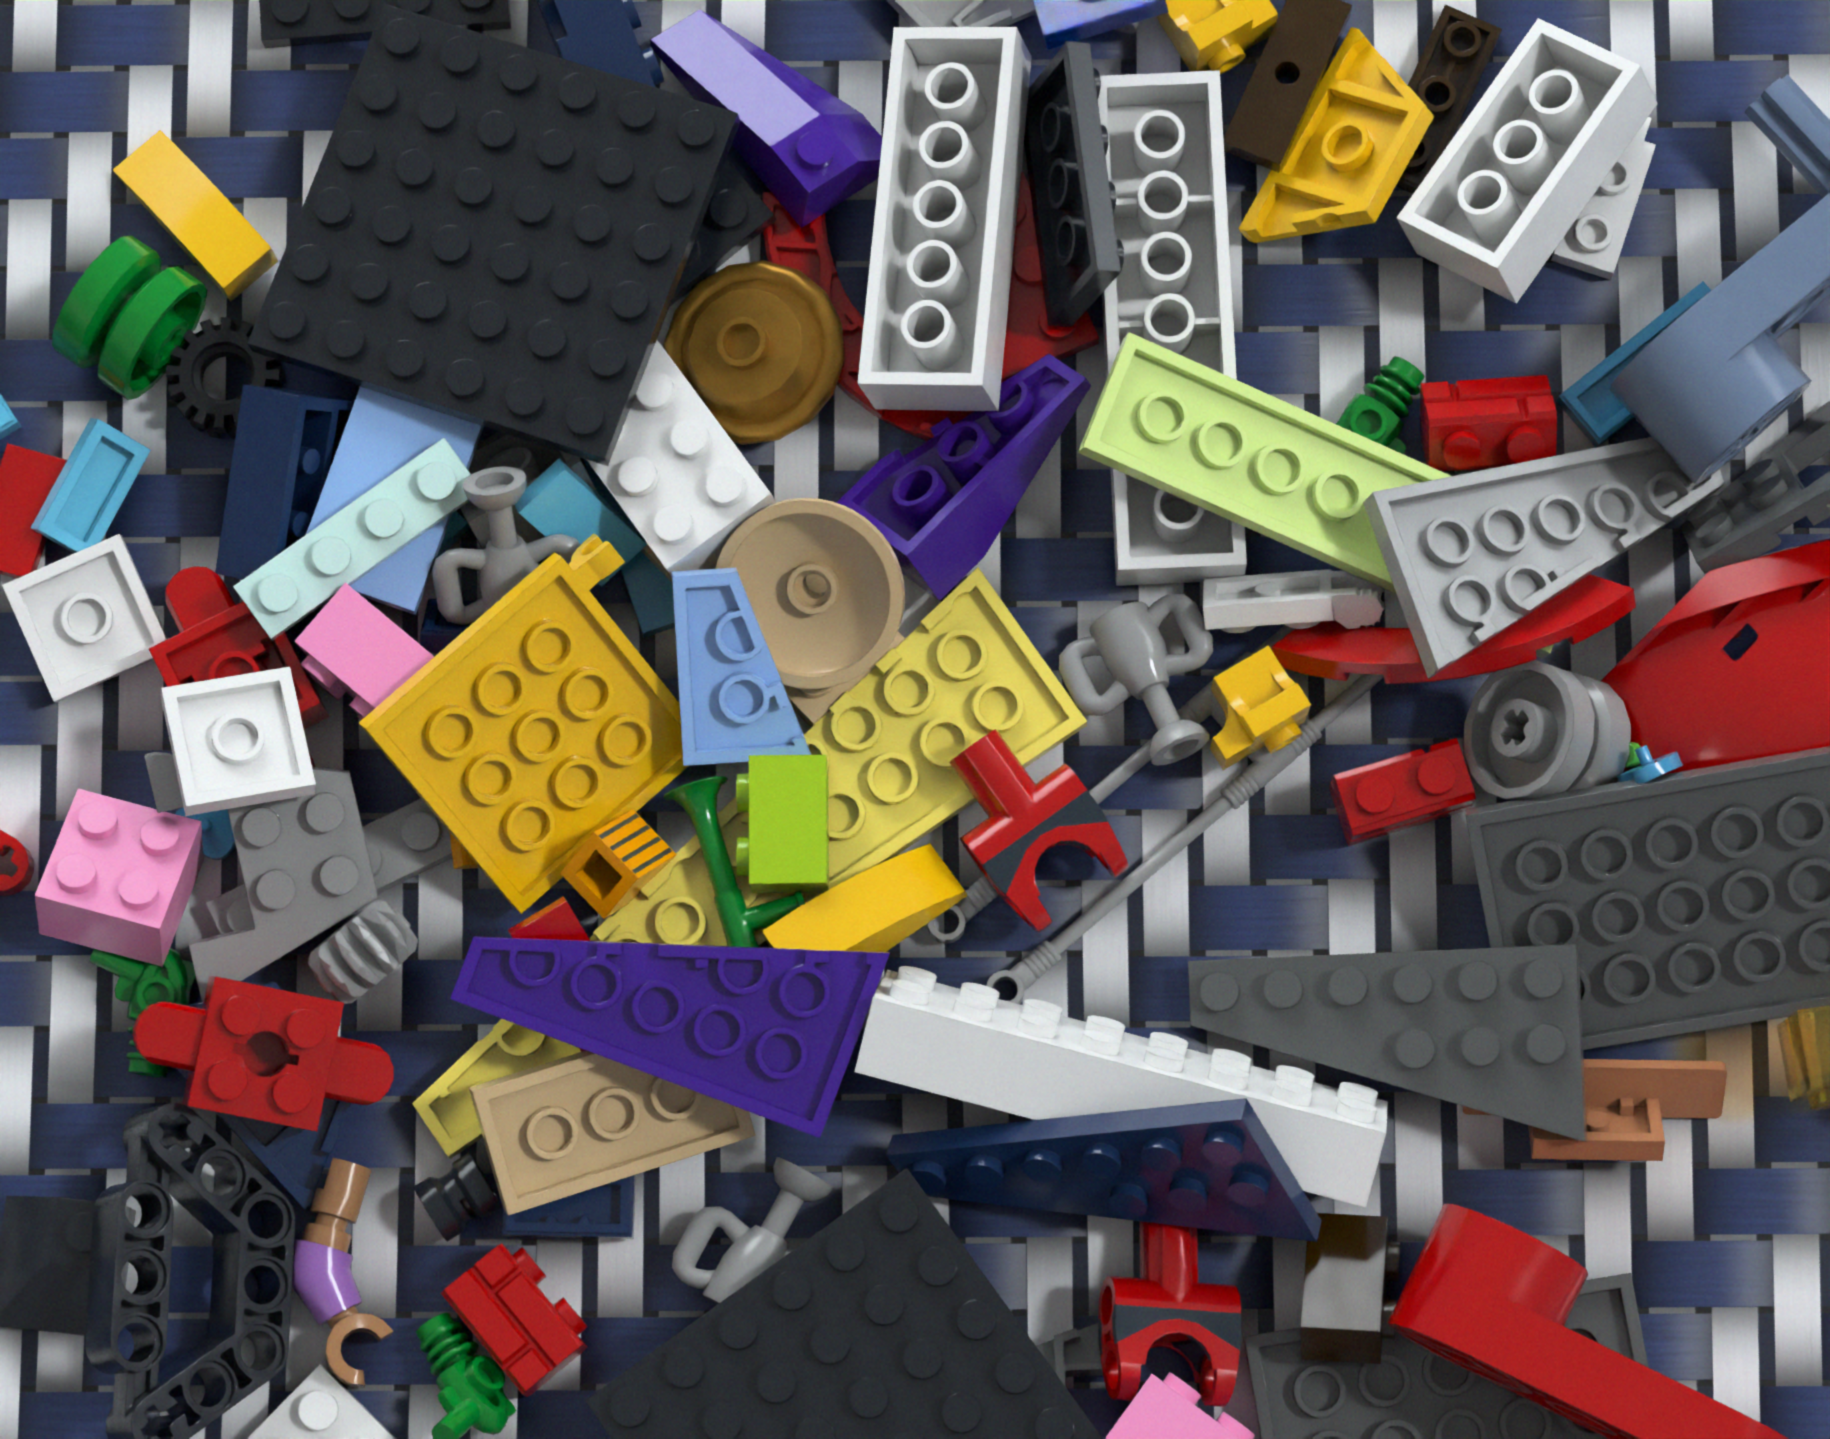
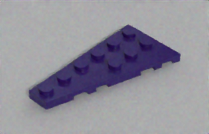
M475 936L472 939L450 999L820 1138L890 953Z

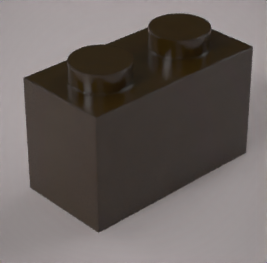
M1317 1213L1322 1220L1317 1242L1307 1241L1300 1325L1302 1359L1381 1364L1382 1339L1395 1340L1396 1334L1395 1329L1388 1325V1321L1394 1311L1397 1300L1385 1299L1386 1281L1399 1282L1400 1243L1388 1242V1217Z

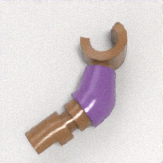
M333 1158L324 1189H316L310 1209L311 1212L317 1214L315 1222L306 1223L302 1239L294 1240L292 1288L319 1326L328 1323L331 1329L327 1338L325 1353L329 1371L339 1382L350 1388H365L364 1371L348 1366L343 1360L341 1354L343 1341L349 1335L356 1332H367L375 1336L379 1342L393 1334V1330L384 1320L372 1314L358 1312L356 1306L362 1303V1299L350 1268L353 1256L347 1253L352 1239V1235L346 1233L348 1223L356 1224L372 1170L353 1162Z

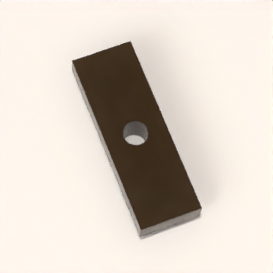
M1286 0L1225 133V152L1275 172H1280L1350 18L1351 4L1340 0ZM1290 77L1296 82L1287 85L1280 83L1278 79Z
M1445 4L1407 85L1423 101L1434 118L1396 187L1414 194L1453 139L1500 37L1501 28ZM1430 93H1438L1444 97L1446 103L1439 106L1432 105L1425 96Z

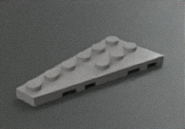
M1652 437L1375 491L1370 494L1363 504L1428 679H1430L1713 495L1725 482L1719 469L1704 481L1694 484Z

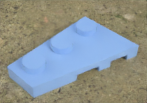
M737 568L671 571L683 766L749 762V755H811Z

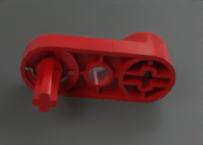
M1454 1204L1443 1205L1388 1321V1325L1394 1328L1397 1333L1422 1348L1606 1439H1789L1741 1412L1564 1327L1588 1276L1587 1269L1574 1259L1529 1234L1465 1207Z

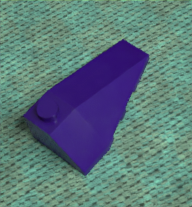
M701 9L650 40V47L693 99L738 113L740 125L732 146L801 228L878 179L882 137L862 113Z
M1047 354L1001 383L999 411H974L954 425L948 417L930 428L934 435L933 438L904 456L899 449H896L880 459L836 503L856 511L869 520L891 545L898 559L902 574L940 601L984 558L1087 394L1091 384L1087 378L1052 355Z

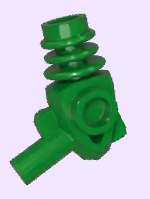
M1393 356L1388 365L1380 367L1382 376L1376 375L1373 378L1374 384L1367 383L1363 386L1366 395L1356 393L1336 425L1404 454L1406 446L1403 441L1397 438L1404 427L1399 417L1405 418L1409 415L1408 408L1405 405L1409 406L1413 403L1411 395L1416 396L1420 393L1419 385L1425 377L1410 362Z
M171 947L163 967L94 949L90 957V963L119 976L114 992L117 999L122 1002H129L127 1018L136 1021L138 1015L147 1006L157 1002L189 1005L190 992L197 979L194 965L183 960L181 954ZM133 1026L128 1027V1033L133 1034ZM131 1039L129 1046L136 1048L133 1039ZM138 1052L127 1053L126 1057L130 1059L129 1073L147 1077L167 1078L168 1066L153 1064L143 1058Z
M448 1312L433 1317L416 1331V1335L421 1341L420 1350L424 1353L429 1352L426 1360L429 1363H434L430 1368V1374L438 1376L436 1384L441 1392L437 1396L447 1413L433 1427L432 1437L433 1439H460L471 1427L483 1433L498 1434L504 1429L507 1420L516 1411L514 1405L505 1396L502 1387L505 1383V1374L492 1358L485 1355L473 1356L478 1350V1343L474 1341L468 1342L469 1335L464 1332L460 1333L462 1324L455 1322Z

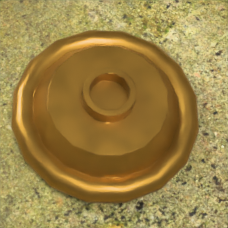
M765 260L728 265L698 282L674 311L663 344L665 351L734 443L741 445L777 441L810 423L834 394L845 360L842 322L826 291L800 270Z

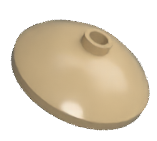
M794 498L768 505L747 518L734 531L724 545L717 560L715 569L737 568L783 685L803 689H821L851 681L868 671L879 661L893 642L900 627L905 605V588L898 559L884 535L869 520L844 505L818 498ZM817 574L823 577L827 585L826 591L823 593L811 591L806 583L807 575Z

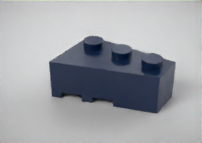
M536 0L559 58L653 87L665 82L652 48L649 47L641 51L633 30L642 27L633 0Z
M243 384L215 573L243 580L306 535L356 398L325 392Z

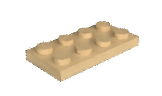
M587 1050L469 1087L502 1205L508 1216L756 1136L749 1111Z

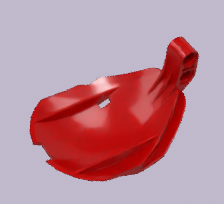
M1830 538L1758 556L1757 558L1710 570L1601 680V682L1609 684L1624 701L1631 723L1630 742L1638 743L1641 747L1647 745L1653 760L1675 751L1678 752L1683 766L1666 774L1830 746ZM1748 623L1758 634V638L1737 660L1732 659L1723 648L1733 638H1738L1742 633L1741 629ZM1624 768L1623 773L1632 768Z

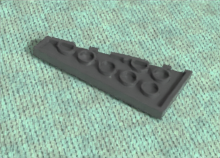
M1576 944L1188 961L1191 1026L1587 1142L1579 948Z

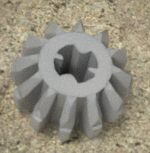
M374 900L311 951L307 964L315 974V980L327 994L330 993L337 1001L344 1002V1004L353 1003L415 952L418 939L410 929V923L399 910L395 911L386 900Z

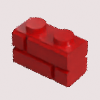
M1534 375L1456 381L1455 384H1449L1448 381L1421 383L1420 437L1423 451L1425 452L1426 464L1443 472L1496 468L1556 456L1557 411L1553 395H1551L1548 376Z
M1457 738L1431 745L1427 753L1422 749H1418L1335 774L1329 785L1348 847L1464 812L1467 808H1471L1476 800L1475 790Z
M501 1243L475 1263L471 1269L464 1272L447 1286L441 1294L518 1390L528 1397L585 1351L587 1345L579 1337V1334L588 1326L564 1297L554 1305L538 1286L547 1276L523 1247L512 1254Z

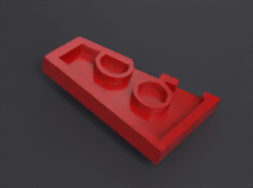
M1021 172L1001 383L1047 354L1062 360L1099 344V336L1087 310L1072 327L1048 326L1031 191L1023 172Z

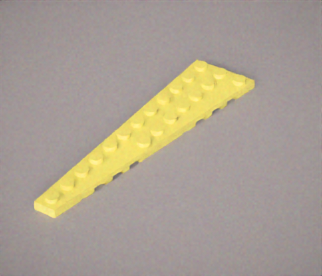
M979 567L921 620L920 625L895 649L892 648L875 664V668L850 692L846 691L829 708V712L804 734L811 755H827L829 889L897 856L976 802L977 800L949 762L991 731L997 729L1020 763L1026 768L1087 726L1085 717ZM735 797L718 813V818L738 888L742 890L746 907L750 908L794 895L795 893H752L749 886V876H737V837H749V812H737V800ZM697 834L676 853L677 855L640 890L641 893L613 916L610 915L593 932V935L589 938L590 941L728 946L714 901L715 893ZM802 893L804 902L807 903L822 893ZM764 929L754 932L759 947L767 944L762 933ZM501 1019L484 1039L477 1041L412 1104L448 1158L452 1159L483 1138L469 1087L577 1054L581 1051L574 1045Z

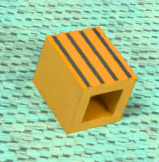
M632 809L593 832L560 874L605 919L628 905L641 893L640 890L672 861L677 854Z

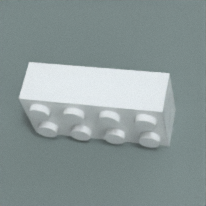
M1538 18L1397 216V220L1415 252L1517 304L1658 104L1641 66Z
M656 340L609 465L605 466L590 460L587 461L672 576L671 571L715 569L719 555L734 531L758 510L777 502L659 341Z

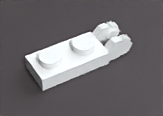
M1331 569L1204 578L1203 615L1205 630L1221 629L1228 633H1243L1254 629L1256 626L1285 624L1290 628L1303 629L1313 627L1322 621H1333V619L1347 629L1360 628L1361 625L1367 628L1368 625L1374 626L1375 622H1380L1382 611L1385 609L1384 602L1381 600L1384 588L1344 570L1332 571Z

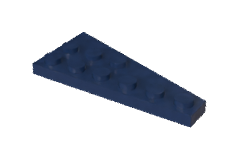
M1247 1098L892 1135L886 1155L898 1173L907 1168L928 1197L1313 1242L1318 1240L1322 1222Z

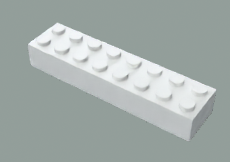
M1220 70L1100 76L1101 88L1098 106L1101 124L1106 127L1108 132V150L1105 156L1108 180L1114 184L1116 190V206L1113 213L1116 238L1121 240L1124 248V263L1121 273L1102 292L1106 380L1122 340L1129 332L1237 380ZM1110 467L1116 586L1204 582V578L1243 576L1245 574L1247 558L1244 526Z
M901 966L898 972L887 970L873 996L854 1071L856 1073L1033 1120L1247 1098L1303 1191L1362 1207L1367 1206L1386 1136L1388 1101L1377 1099L1378 1092L1370 1087L1352 1082H1341L1338 1089L1313 1082L1315 1076L1312 1073L1297 1067L1279 1065L1276 1068V1072L1251 1066V1058L1232 1050L1214 1049L1213 1055L1187 1049L1188 1042L1167 1033L1152 1032L1150 1038L1124 1032V1024L1107 1017L1092 1015L1088 1016L1087 1021L1084 1022L1061 1016L1062 1008L1042 1000L1026 999L1024 1005L998 999L1000 993L997 990L977 983H962L961 989L936 983L937 976L934 973L917 967Z

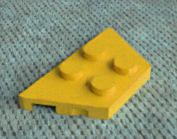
M1350 28L1316 90L1280 172L1270 171L1238 229L1248 241L1261 243L1375 223L1431 124L1434 116L1427 106L1407 86L1394 68L1378 53L1359 29Z

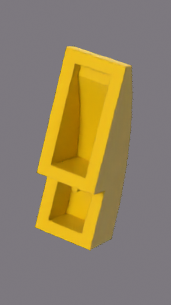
M161 130L113 169L117 177L194 263L198 264L230 302L278 262L270 245Z
M929 843L873 866L832 887L764 929L762 933L769 948L887 952L967 897V893Z

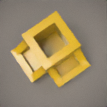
M1159 0L1157 10L1158 21L1190 72L1220 70V74L1238 65L1246 56L1245 50L1268 38L1278 18V13L1270 0Z
M1269 645L1213 678L1211 691L1224 712L1225 725L1212 738L1210 750L1222 770L1227 769L1264 746L1270 754L1277 752L1303 734L1299 725L1305 723L1311 704L1299 684L1295 683L1285 672Z

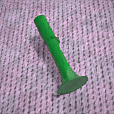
M725 776L705 778L669 791L663 798L675 801L683 807L697 833L715 893L714 901L727 945L759 947L754 932L769 927L805 904L801 890L796 891L794 895L747 908L742 890L738 888L717 813V795L720 787L728 781V778Z

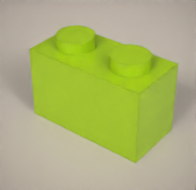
M749 755V773H737L736 779L737 812H749V837H737V876H749V886L752 893H795L801 890V893H824L829 890V788L827 755Z

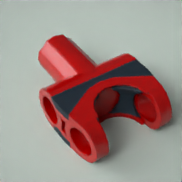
M997 729L979 739L949 762L988 816L986 820L960 837V841L995 892L1036 932L1039 933L1052 923L1049 914L1038 899L1041 894L1035 883V867L1039 857L1045 850L1056 845H1072L1082 849L1092 859L1096 856L1103 867L1114 878L1129 868L1126 856L1102 809L1067 764L1064 763L1035 784Z
M1139 1221L1140 1278L1107 1276L1103 1281L1100 1291L1098 1309L1099 1351L1108 1395L1112 1400L1132 1401L1137 1395L1141 1377V1365L1146 1364L1149 1349L1164 1347L1176 1351L1186 1359L1193 1371L1195 1383H1199L1201 1400L1205 1406L1225 1407L1235 1387L1242 1340L1241 1301L1238 1288L1235 1285L1199 1283L1198 1228Z

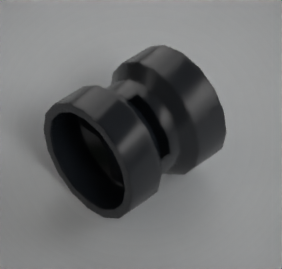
M470 1153L454 1161L450 1172L441 1178L428 1177L413 1187L430 1218L447 1242L464 1232L466 1222L476 1216L487 1218L503 1208L494 1190Z

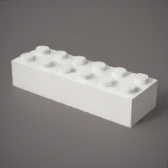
M894 27L858 374V385L875 409L999 411L1032 56L1017 27Z

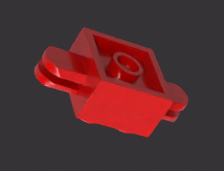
M193 566L185 568L172 577L165 591L166 604L180 633L149 648L167 687L290 667L304 730L330 717L308 672L300 665L302 660L287 631L272 641L246 604L241 602L235 605L224 581L217 573L207 567ZM309 752L312 767H316L314 760Z
M209 976L202 1009L171 1002H157L147 1006L138 1015L133 1026V1041L137 1052L143 1058L153 1064L189 1071L182 1104L190 1107L317 1132L324 1098L357 1105H369L380 1101L387 1094L394 1080V1067L390 1056L380 1046L338 1037L344 1002Z

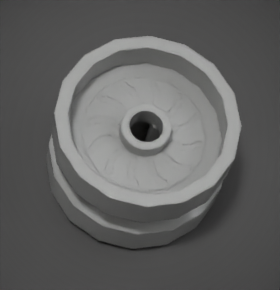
M1533 660L1496 671L1487 678L1473 697L1464 723L1463 750L1470 774L1486 792L1510 801L1532 799L1565 791L1618 783L1617 776L1623 773L1630 753L1631 723L1624 701L1609 684Z

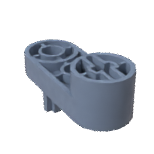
M1788 74L1782 79H1777L1766 88L1762 95L1748 106L1745 114L1823 199L1662 331L1621 371L1610 386V391L1694 484H1698L1714 474L1754 441L1803 394L1812 381L1776 340L1830 296V120Z

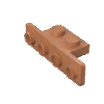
M1584 1059L1587 1142L1528 1125L1532 1159L1663 1161L1665 1138L1662 1118H1719L1722 1115L1725 1094L1726 1065L1722 1061ZM1462 1106L1463 1112L1467 1115H1492Z

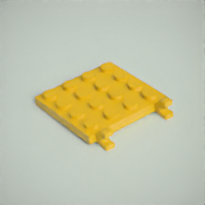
M594 533L576 549L569 564L557 553L551 554L359 722L370 738L511 906L520 914L563 878L560 872L593 832L632 809L637 812L688 767L683 766L679 702L589 591L600 580L609 576L625 562L610 542H602Z

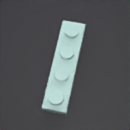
M442 438L233 587L273 641L328 602L345 582L349 586L469 502L462 485L464 480L471 474L446 439Z

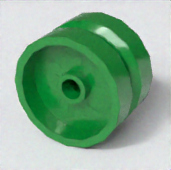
M132 235L117 239L107 246L89 265L64 303L52 336V347L57 353L81 369L98 365V377L101 382L127 400L139 398L151 389L166 373L167 365L173 364L174 360L170 354L176 346L180 348L185 343L183 336L188 329H191L192 332L196 329L205 308L208 291L204 283L178 266L169 267L161 271L162 260L158 253Z

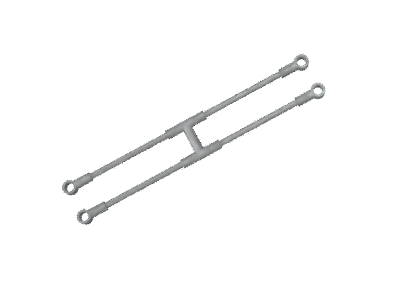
M1455 471L1453 476L1461 475L1463 471ZM1284 625L1252 653L1245 652L1243 656H1240L1238 660L1234 661L1224 671L1268 645L1272 650L1271 646L1295 628ZM1363 674L1312 719L1306 718L1305 723L1299 725L1303 734L1281 750L1270 754L1264 746L1250 754L1248 757L1253 763L1236 776L1230 784H1227L1225 788L1220 790L1221 796L1052 941H1043L1041 945H1038L1036 949L1009 971L1002 970L994 973L989 978L986 986L993 988L1001 980L1013 982L1018 992L1015 998L1008 1002L1020 1004L1023 1000L1024 991L1061 960L1060 954L1228 810L1231 808L1238 809L1240 805L1249 800L1250 797L1290 765L1307 748L1311 747L1312 744L1322 737L1321 731L1382 680L1384 675ZM1212 681L1187 701L1181 709L1177 710L1181 720H1191L1200 724L1212 715L1220 726L1224 727V712L1211 691ZM1152 738L1089 791L1097 804L1102 802L1151 760L1149 748ZM984 875L965 890L967 897L944 912L952 913L957 917L959 925L954 932L950 934L940 933L934 926L935 919L928 923V931L937 942L948 944L959 940L964 934L966 923L998 896Z

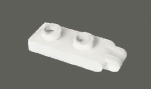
M1650 117L1646 119L1553 252L1551 261L1611 280L1656 144L1644 141L1650 125Z

